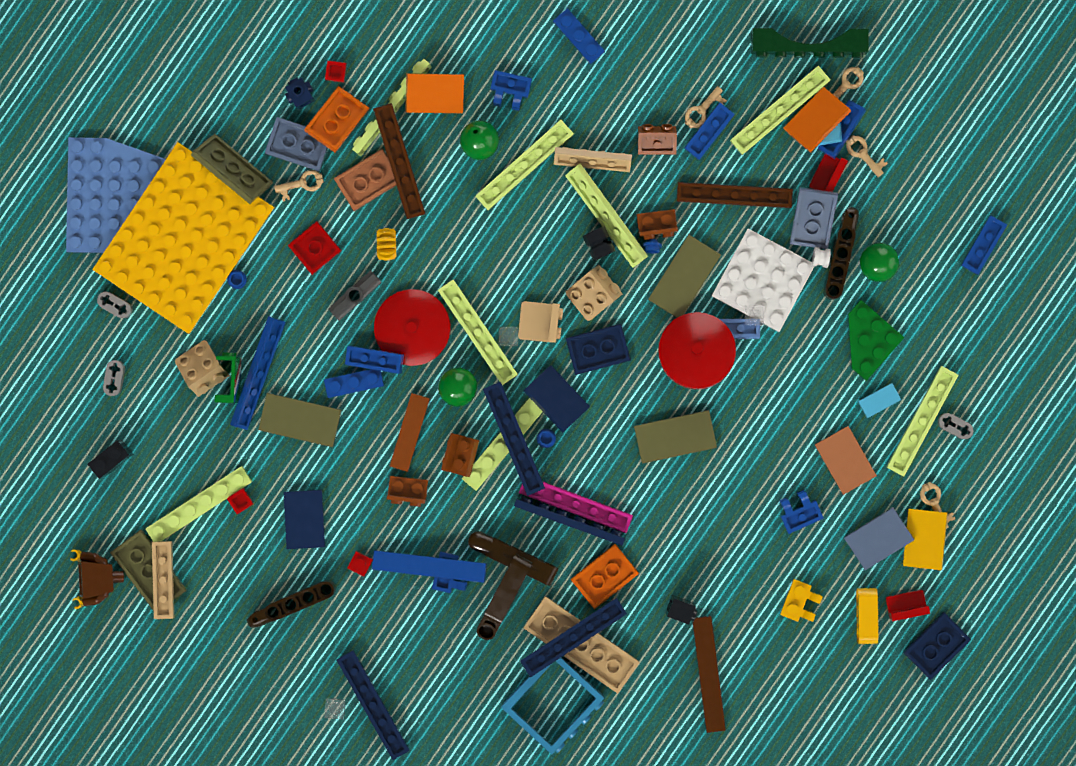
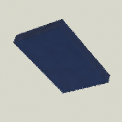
M621 324L566 338L575 375L631 361Z
M551 365L523 390L562 433L590 407Z
M323 490L284 492L286 549L325 547Z
M942 612L903 653L931 680L971 639L945 612Z

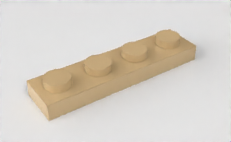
M555 147L554 165L576 167L581 164L583 168L630 172L632 155L571 149L567 147Z
M172 541L152 542L154 619H173Z

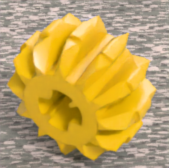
M383 228L377 230V257L379 260L388 261L396 258V231L394 229Z

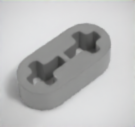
M102 292L97 298V303L101 308L119 318H128L133 312L131 304L113 293ZM109 295V300L114 302V304L111 305L106 303L104 305V300H102V298L108 297ZM126 305L128 312L121 315V310L116 308V306L124 307Z
M112 360L107 364L103 390L109 396H117L121 393L125 374V366L121 361ZM117 363L120 371H117L115 377H113L114 371L111 370V367ZM113 379H115L114 386H117V390H113V393H111L108 385H112Z
M943 413L938 418V425L941 429L960 439H968L973 435L972 425L953 414ZM949 416V421L954 423V426L946 425L945 427L942 421L943 418H948ZM957 426H967L968 434H963L962 436V432L957 429Z

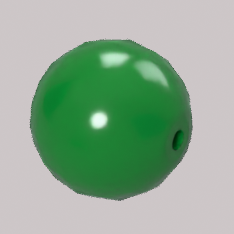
M477 120L471 122L461 132V149L468 157L474 160L487 159L498 149V132L486 121Z
M873 243L867 246L859 259L863 275L875 282H885L891 279L897 273L900 265L896 250L885 243Z
M460 367L451 368L444 372L438 383V391L441 398L448 405L455 407L465 406L470 403L476 396L478 389L477 380L473 374L467 369Z

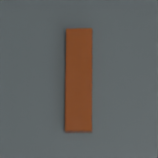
M411 393L390 467L409 471L430 398Z

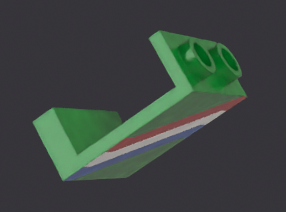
M222 352V356H216V360L232 361L230 395H215V402L238 403L240 398L242 357H236V353Z

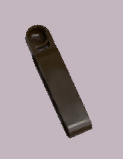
M849 206L846 209L835 236L823 288V294L829 300L839 298L843 292L859 218V211L856 207ZM842 230H848L850 232V238L848 240L842 238ZM839 248L846 251L844 259L837 256ZM834 267L841 269L842 274L840 277L833 275ZM835 286L838 290L837 295L831 296L828 288Z
M475 531L468 538V544L473 550L508 567L515 554L532 561L533 563L527 576L548 586H551L559 568L484 532Z
M518 554L514 555L477 627V634L480 638L491 640L495 637L533 563L532 561Z
M324 580L293 593L254 612L247 619V623L251 628H258L326 600L334 595L336 585L331 580ZM324 584L330 585L332 589L330 594H325L322 591ZM306 592H311L314 595L313 601L309 602L305 599L304 595ZM288 599H293L296 602L295 609H290L287 606ZM270 607L278 609V616L270 614Z

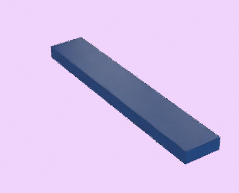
M268 316L230 425L248 430L286 322Z
M374 550L372 570L485 583L487 563Z

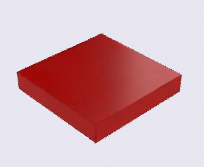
M318 221L288 244L289 248L312 275L342 251Z

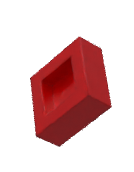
M327 60L325 80L345 83L347 63Z
M244 488L227 498L237 515L254 504Z
M356 551L347 568L365 577L373 559Z

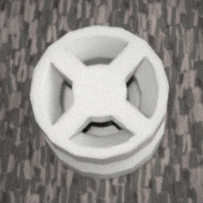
M815 247L812 256V266L822 265L824 268H828L831 249L820 250L819 247Z

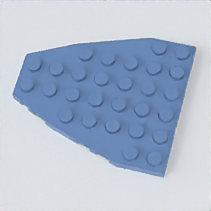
M68 137L66 252L104 253L166 159L108 138Z

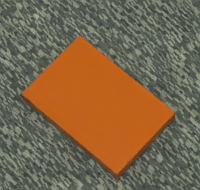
M406 73L405 112L463 113V74Z
M338 86L304 131L336 153L367 114L369 107Z
M823 87L783 129L811 153L851 110Z
M613 544L570 580L590 605L596 609L636 577L639 572L619 547Z

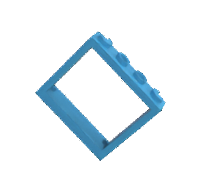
M563 657L556 660V662L590 692L595 699L552 745L512 709V706L550 665L534 676H528L501 705V708L550 754H553L555 751L557 753L560 752L565 746L563 742L568 737L570 739L574 737L578 732L576 728L581 723L584 725L591 718L589 714L594 709L597 711L604 704L602 701L604 695Z

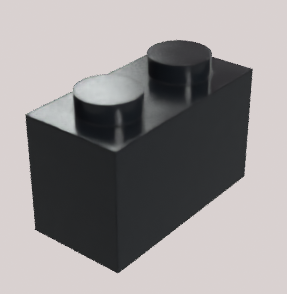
M117 440L87 465L99 479H103L134 454L123 440Z
M672 595L665 613L667 617L689 625L690 621L694 622L697 610L693 602Z

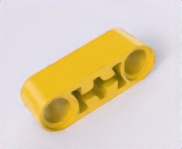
M857 588L858 644H878L877 588Z

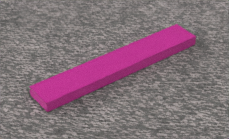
M543 482L545 489L528 495L530 498L627 533L633 517L631 514ZM522 484L519 493L527 496Z

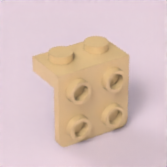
M600 265L590 270L566 291L567 297L587 321L592 320L623 295L619 286L613 283L606 270L601 268Z
M522 302L518 332L519 339L556 343V339H560L561 336L558 320H562L563 309L560 308V304Z
M206 340L201 341L175 359V363L187 386L198 397L230 376L228 371L216 360V356Z

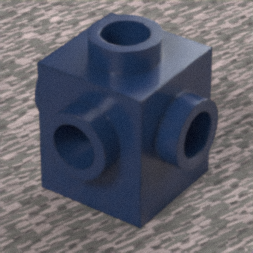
M295 78L289 81L288 86L285 87L287 93H285L287 100L290 104L294 103L298 110L315 101L311 94L314 90L309 81L304 82L302 78Z

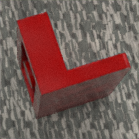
M824 154L809 187L815 190L833 192L848 160L842 157L834 159Z
M923 590L901 593L885 598L891 621L930 614Z

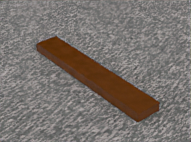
M389 103L373 108L406 219L424 215L425 210L393 105Z
M678 182L676 202L792 208L793 189Z
M711 616L695 617L692 623L706 732L726 731Z

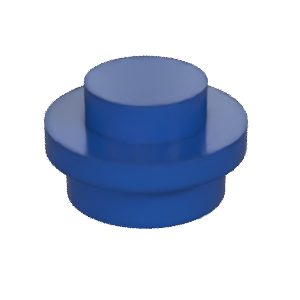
M648 239L647 242L643 243V248H645L644 251L646 253L656 254L660 252L662 244L656 239Z
M234 270L227 278L228 284L234 289H241L246 285L247 277L244 272Z
M542 429L537 434V442L541 447L549 448L554 445L556 436L552 430Z

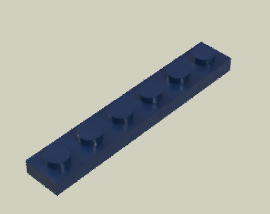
M501 382L484 388L483 391L527 496L545 489Z
M521 496V499H516L514 506L623 546L625 537H622V533L613 529L611 532L603 530L605 526L593 523V526L586 523V519L575 516V519L567 517V512L557 510V512L549 510L550 506L539 503V506L532 504L531 499Z
M615 598L522 659L520 663L529 677H532L627 613L618 599Z
M352 650L338 658L336 661L392 760L410 751L355 651Z

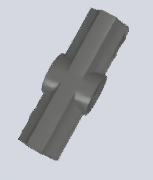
M370 270L328 308L329 311L340 321L354 307L362 303L364 298L382 282ZM354 290L360 293V298L357 301H352L350 298V294Z

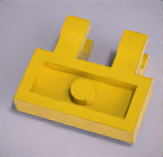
M793 579L780 615L797 622L800 617L813 622L816 614L804 610V605L807 599L820 604L823 597L811 592V585Z

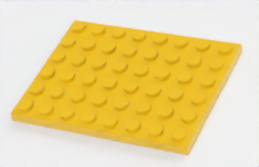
M177 142L92 270L190 334L275 207L260 197L249 204L192 157L191 150Z

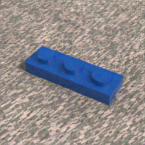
M568 8L553 20V23L590 65L605 53L604 49Z
M848 100L846 103L851 112L840 122L842 142L818 147L819 151L834 159L866 112L865 108L851 100Z
M719 102L685 145L684 149L700 160L735 114Z
M990 215L960 266L979 275L1007 224Z
M349 345L347 346L345 365L401 374L404 354Z
M373 369L324 379L328 398L384 386L382 372Z

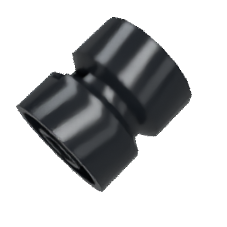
M605 226L582 236L586 246L591 248L589 252L593 261L616 251L612 241H608L609 235Z

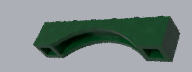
M753 28L751 31V54H756L758 58L767 57V54H775L776 58H784L786 55H794L795 58H804L806 55H813L814 58H824L825 55H833V58H844V55H852V58H863V55L869 52V29H848L833 40L815 44L789 40L772 28Z

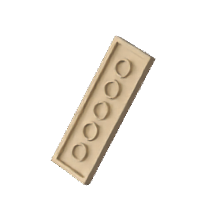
M545 596L523 628L546 644L581 620ZM599 633L564 655L568 660L617 694L640 663V661Z

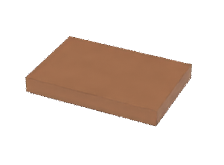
M383 149L334 178L353 211L358 210L396 186L388 157Z
M849 426L814 444L842 495L877 476Z

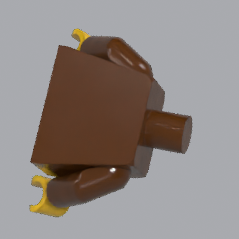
M71 550V552L77 553V557L70 558V560L78 561L80 596L75 597L72 601L78 600L80 605L75 606V609L101 603L109 596L110 592H113V583L124 582L123 571L113 572L112 564H108L106 558L92 552Z

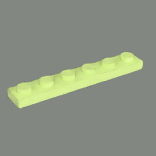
M423 59L421 62L418 61L412 70L413 73L427 74L432 66ZM406 77L401 82V88L398 92H393L389 97V103H392L395 113L406 101ZM376 119L366 126L364 135L362 137L359 136L353 143L354 147L352 150L360 157L380 134Z
M817 66L734 136L730 142L743 155L830 82V78Z
M560 120L475 197L489 211L553 154L555 147L563 145L574 133Z
M579 164L565 175L602 227L605 226L610 238L632 268H634L646 259L648 255L583 166Z
M454 279L438 289V292L501 384L504 385L517 376V372Z
M940 366L886 468L903 477L905 476L953 387L958 374Z
M530 398L515 415L523 435L543 412ZM501 432L474 463L470 477L463 476L462 478L475 491L478 490L509 453Z
M241 466L147 527L146 531L153 542L163 541L252 483V480L243 466Z

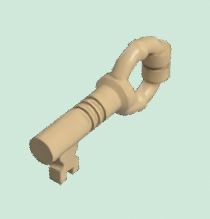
M858 66L849 67L844 70L842 84L833 95L839 99L847 89L860 87L864 80V72ZM850 72H853L859 78L856 84H851L846 79Z
M717 86L700 106H692L687 109L685 124L691 129L699 128L706 119V110L714 101L722 104L727 102L720 95L723 90ZM693 111H697L702 115L699 123H695L689 117Z
M850 136L846 141L848 153L854 157L862 158L874 174L880 177L884 173L881 169L888 163H884L885 159L883 158L876 164L867 153L866 140L860 136ZM857 140L863 145V149L858 153L851 149V146Z
M307 170L299 180L274 186L275 192H281L283 202L286 201V198L290 200L287 194L290 189L302 187L307 191L314 192L324 182L322 173L316 170ZM311 174L317 179V185L312 187L307 185L305 179Z
M931 482L922 485L920 491L921 500L925 504L932 506L933 511L942 512L939 505L941 498L939 487ZM935 489L937 493L936 498L930 501L927 500L925 492ZM953 513L948 514L947 523L955 520V517H952Z

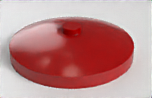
M408 289L391 295L378 309L374 321V334L381 351L404 354L403 365L407 366L423 365L438 357L445 349L451 332L450 318L444 305L436 297L422 290Z
M693 312L679 316L665 328L660 338L659 360L664 372L676 384L688 389H706L718 384L729 374L735 361L736 345L730 329L720 319L707 313Z

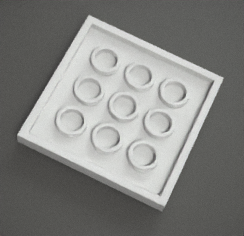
M747 229L717 284L712 297L753 319H760V323L780 332L815 266H812V262Z

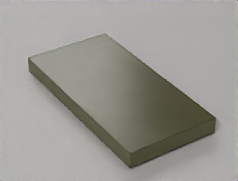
M216 134L198 146L191 154L192 157L249 204L273 184L268 177Z
M688 235L648 300L676 318L684 315L721 254Z
M267 393L258 430L334 447L342 410Z
M709 410L634 426L642 464L717 448Z
M141 529L110 553L154 611L152 542ZM173 572L175 600L186 592L187 589Z

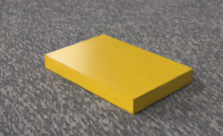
M908 509L907 529L913 536L914 541L905 546L903 566L933 570L943 569L947 512Z

